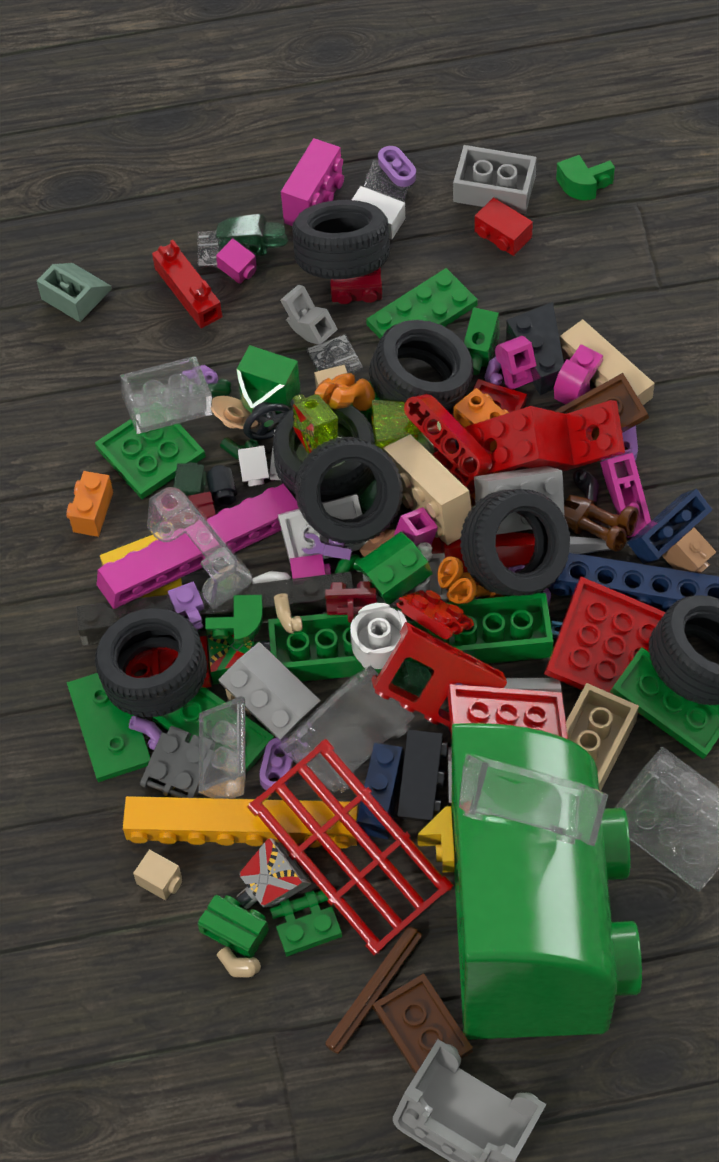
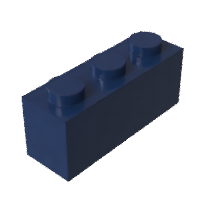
M697 488L683 493L631 538L627 544L643 564L657 560L713 509Z
M374 743L365 787L371 789L372 796L393 819L403 774L405 758L403 748ZM361 802L356 822L368 836L388 839L390 833L366 805Z

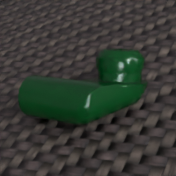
M220 379L218 383L198 384L192 387V394L195 398L228 396L231 393V382L227 379Z
M229 437L224 438L220 444V448L237 460H239V449L260 446L258 441L254 439L247 440L245 445H238Z

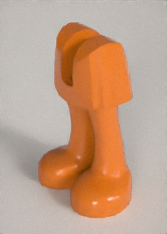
M351 373L338 375L332 380L330 378L323 380L318 385L314 395L318 403L323 405L329 404L332 409L346 408L352 403L359 411H366L375 402V392L368 380L362 378L355 383V376Z
M446 557L439 565L438 583L443 589L449 588L447 598L454 603L466 604L476 597L485 599L506 596L484 589L479 583L475 582L470 573H463V563L457 557Z

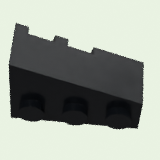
M551 302L506 320L507 341L524 336L532 343L537 365L530 368L533 378L532 383L540 395L554 390L557 376L564 364L554 305Z
M408 730L398 808L399 819L430 822L441 811V799H437L438 787L443 788L445 770H441L442 758H447L448 741L444 740L442 733Z

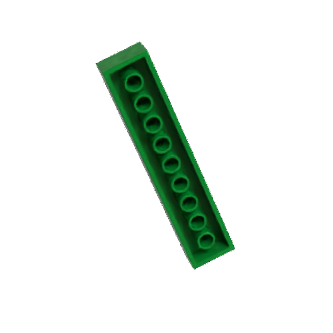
M546 593L475 599L466 604L446 602L449 605L461 608L464 611L463 614L474 622V626L471 629H463L462 633L452 634V637L448 639L439 637L403 613L407 623L486 664L550 658L553 651V636ZM391 607V608L395 609L396 611H398V610H399L400 612L402 611V610H401L400 608H398V607ZM318 614L299 616L302 619L303 629L299 632L294 631V634L286 632L278 618L268 619L271 654L301 682L380 674L382 670L364 668L355 657L352 650L351 623L348 622V615ZM407 657L397 672L432 668L411 657Z

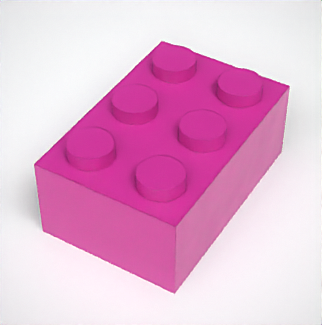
M313 138L281 190L285 224L292 226L299 213L306 208L319 203L333 201L335 191L340 189L344 182V175H342L343 159L341 158L340 147Z

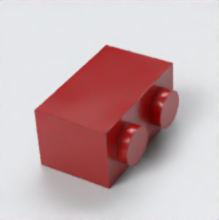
M494 197L475 215V232L481 238L491 241L500 250L506 251L513 256L532 238L533 221Z

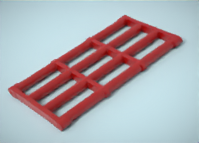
M324 739L313 751L264 793L250 802L247 808L255 817L258 816L290 853L289 857L292 861L294 859L327 896L329 899L327 902L338 909L367 943L365 946L373 955L380 953V950L439 897L450 891L454 885L446 876H442L412 842L410 834L408 832L405 833L372 796L371 789L369 787L366 788L333 751L335 748L331 743ZM320 753L357 795L345 807L340 804L307 765ZM297 773L302 776L335 815L322 827L285 785ZM275 792L313 834L300 846L263 805V802ZM360 802L366 805L396 840L384 852L378 848L349 814ZM338 821L346 827L373 859L361 872L326 833ZM316 840L319 841L351 879L339 891L335 889L304 852ZM400 846L438 889L426 901L423 900L387 858ZM377 866L384 871L416 909L403 921L365 878ZM355 885L393 928L381 941L342 897Z

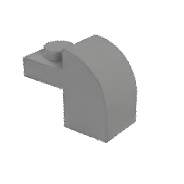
M297 285L280 300L289 315L286 319L287 322L306 341L320 345L338 330L328 310L315 307L304 286Z

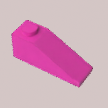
M629 453L604 460L600 463L607 489L617 514L620 515L621 511L627 506L636 507L639 511L638 522L631 536L633 537L651 519L634 455Z

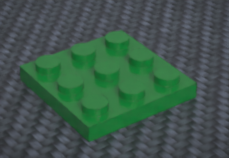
M159 401L95 442L96 449L141 499H144L206 457L205 451Z

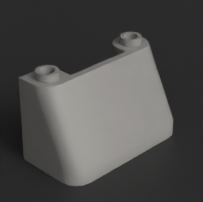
M437 1039L405 1091L393 1116L394 1125L407 1136L450 1162H515L546 1104L531 1093H517L513 1100L460 1069L461 1057L457 1049Z

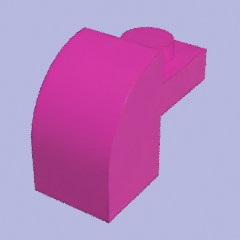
M519 336L497 345L495 348L496 360L501 364L506 387L515 389L533 382L530 368L537 365L532 343L524 336Z
M580 344L571 359H566L557 376L554 386V399L566 405L589 392L590 380L603 362V355Z

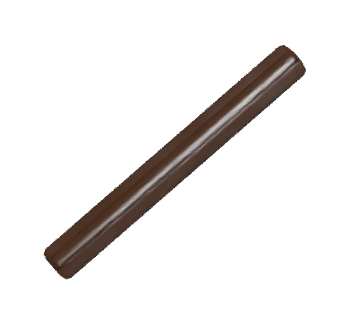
M408 927L326 1040L325 1045L329 1050L337 1054L342 1051L373 1007L372 1004L379 999L421 940L422 934L417 929Z

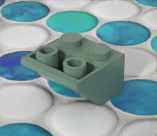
M74 263L52 264L37 280L41 299L79 322L112 289L111 285Z

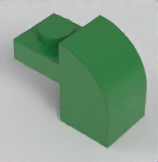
M577 155L557 163L556 180L563 191L570 197L578 200L596 199L597 189L613 184L615 167L611 161H607L588 168L581 156Z
M234 595V617L206 618L207 635H212L214 639L229 638V635H234L235 646L251 641L258 634L262 625V595Z

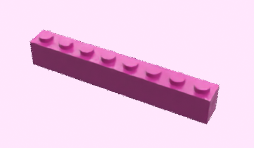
M284 484L276 488H268L263 494L254 498H247L237 506L230 509L225 508L213 517L201 519L187 529L177 530L171 536L161 541H153L148 547L139 551L129 552L124 558L104 564L98 569L97 586L112 608L115 609L281 531L278 514L299 509L297 501Z

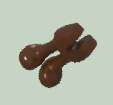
M569 495L565 501L564 517L567 521L568 529L576 534H580L583 530L603 539L610 550L616 552L624 548L627 536H632L638 522L639 511L633 506L625 507L620 515L597 507L593 500L584 497ZM591 519L609 525L611 528L603 527L591 521Z

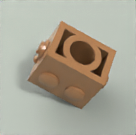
M693 528L662 556L675 570L702 573L710 565L707 560L716 551Z

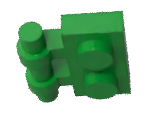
M312 890L306 892L304 897L292 901L286 899L280 901V905L269 908L273 920L285 917L286 923L276 926L286 957L342 937L333 908L329 907L320 910L319 904L329 900L322 891L314 892ZM310 908L311 914L295 919L294 912Z

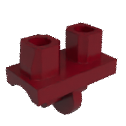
M370 581L358 583L357 589H346V584L343 582H332L330 589H325L327 615H348V622L352 623L355 615H358V612L363 607L377 603L376 588H373Z

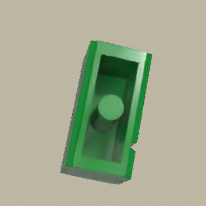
M215 895L209 903L207 910L204 911L198 921L200 933L226 947L228 946L231 950L246 958L254 956L269 931L263 914L254 909H251L249 912L242 909L236 899L227 895L225 898Z

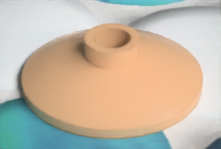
M217 396L210 403V408L214 415L229 428L243 429L245 420L251 414L243 406L241 400L233 397ZM256 420L252 424L251 429H254L258 426V422Z

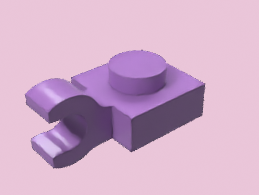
M305 533L304 537L313 539L314 545L311 548L302 547L304 553H317L350 560L352 549L345 546L344 543H338L330 539L329 543L322 542L314 533Z
M194 581L169 590L168 595L175 612L186 616L196 630L202 629V619L198 611L204 609V604Z

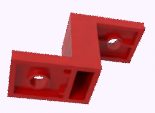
M614 400L568 414L529 406L465 427L467 432L491 456L492 467L486 475L502 473L522 466L528 468L549 466L563 472L625 453L617 401ZM598 427L600 431L599 436L596 440H593L591 436L592 430ZM493 440H496L497 448L494 453H491L490 444ZM473 459L474 467L477 469V462Z

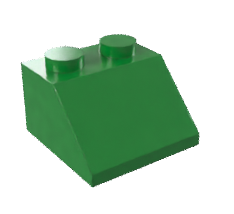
M402 532L393 536L356 563L367 580L372 583L373 588H376L379 596L388 605L433 574L429 562L413 541Z

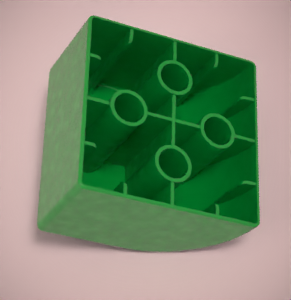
M455 723L452 725V828L463 1034L467 1040L606 1033L610 1028L616 996L638 995L641 992L642 960L638 927L634 921L612 922L608 880H625L630 875V838L626 812L623 808L601 809L596 763L584 748L573 741L556 734L527 727L488 723Z

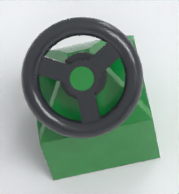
M249 345L237 367L241 402L251 413L244 422L243 431L250 439L265 440L274 437L276 427L269 431L268 429L275 423L280 422L283 416L291 411L292 406L290 402L292 399L295 402L300 393L298 361ZM255 420L260 426L257 432L251 430Z

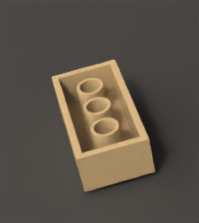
M411 434L384 447L383 451L392 458L401 475L403 483V498L401 500L404 506L412 511L424 507L438 526L435 537H439L446 545L460 539L462 526L465 523L464 520L468 517V512L471 511L469 490Z
M586 683L566 721L567 735L569 740L584 748L594 759L598 771L600 793L636 723L639 706Z

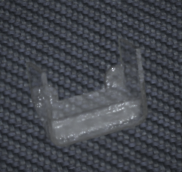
M466 753L462 767L459 808L464 810V816L482 820L484 815H494L557 833L556 839L562 842L575 844L576 839L588 845L595 846L608 794L580 782ZM497 776L520 781L521 783L514 784Z

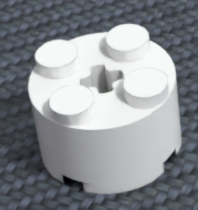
M369 604L363 607L355 619L352 620L350 627L352 650L364 668L382 669L401 638L400 630L404 623L407 622L402 612L390 608L388 604Z

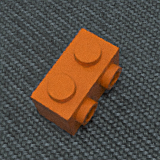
M477 388L454 405V418L464 428L509 413L507 410H502L497 406L488 394H483ZM493 440L490 444L491 452L497 448L496 440Z
M83 471L81 480H77L75 484V498L73 503L70 502L68 505L67 518L70 519L73 532L99 537L113 495V488L109 475Z

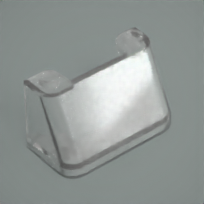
M370 665L344 682L280 742L278 747L295 763H299L322 740L327 739L335 748L333 751L355 775L354 771L372 755L374 743L383 744L394 735L397 738L401 737L410 729L408 723L415 716L412 712L404 709L399 704V701L393 698L387 700L375 693L371 679L374 674L377 676L379 674ZM321 753L307 764L321 782L332 792L340 790L343 793L349 788L347 783Z

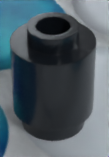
M224 465L212 467L206 474L212 500L217 506L231 505L235 502V496L237 495L232 469Z

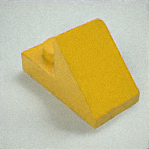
M451 806L442 809L418 834V846H436V862H442L443 872H454Z

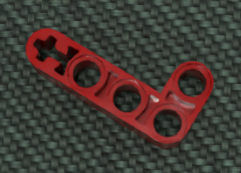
M425 394L406 400L404 411L408 419L454 465L449 472L457 480L459 478L469 492H472L475 489L474 476L486 475L492 467V459L489 453L432 395ZM438 421H439V423H440V425H441V430H440V431H439V429H438V427H437V422H438ZM455 440L459 443V450L455 446ZM473 459L477 462V469L474 467Z

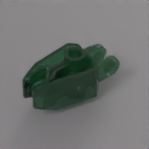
M261 214L230 217L219 223L216 231V238H219L218 246L224 248L233 238L251 253L260 256L265 255L268 248H280L288 242V238L284 234L285 227L283 224L267 222V218Z

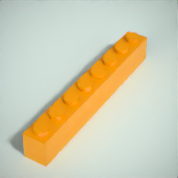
M126 796L123 831L126 840H130L133 843L141 844L147 841H159L163 844H174L176 841H186L193 845L217 842L224 846L233 845L234 843L261 846L269 838L277 839L258 816L255 817L247 808L254 799ZM265 800L263 802V805L297 844L304 843L313 835L283 800ZM300 801L321 827L335 816L323 801ZM339 801L343 807L350 803ZM358 805L349 812L355 821H357ZM340 821L326 832L339 848H348L350 845L357 846V840ZM316 840L310 848L320 847L321 844Z

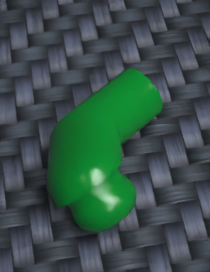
M353 554L350 556V560L341 559L330 581L344 583L349 572L354 570L361 572L356 565L362 559L360 555Z

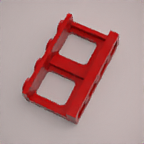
M407 622L401 628V638L378 676L374 674L371 679L375 693L387 700L393 698L399 701V704L407 711L414 712L416 710L424 714V717L429 722L435 725L442 723L448 726L450 731L449 712L440 708L448 696L449 684L461 683L468 686L504 688L507 684L503 672ZM407 657H411L434 670L433 675L419 697L391 683L402 662Z

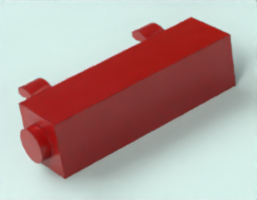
M171 240V244L164 247L160 246L157 251L152 253L155 270L202 329L222 318L220 301L211 291V287L200 277L180 251L176 242Z

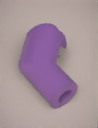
M496 357L488 362L484 378L486 382L500 385L503 376L498 374L501 364L496 360Z
M132 716L130 719L129 729L149 736L148 747L154 750L161 733H163L155 722L137 716Z

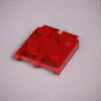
M431 590L415 591L400 597L399 600L402 601L396 603L397 607L402 610V613L443 639L452 637V634H460L463 629L469 630L474 626L473 620L463 614L464 611L461 608L447 604L441 600L439 594Z

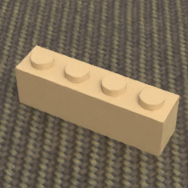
M583 319L560 336L562 356L565 360L571 359L580 344L603 355V362L591 378L596 387L624 373L642 405L653 398L655 383Z

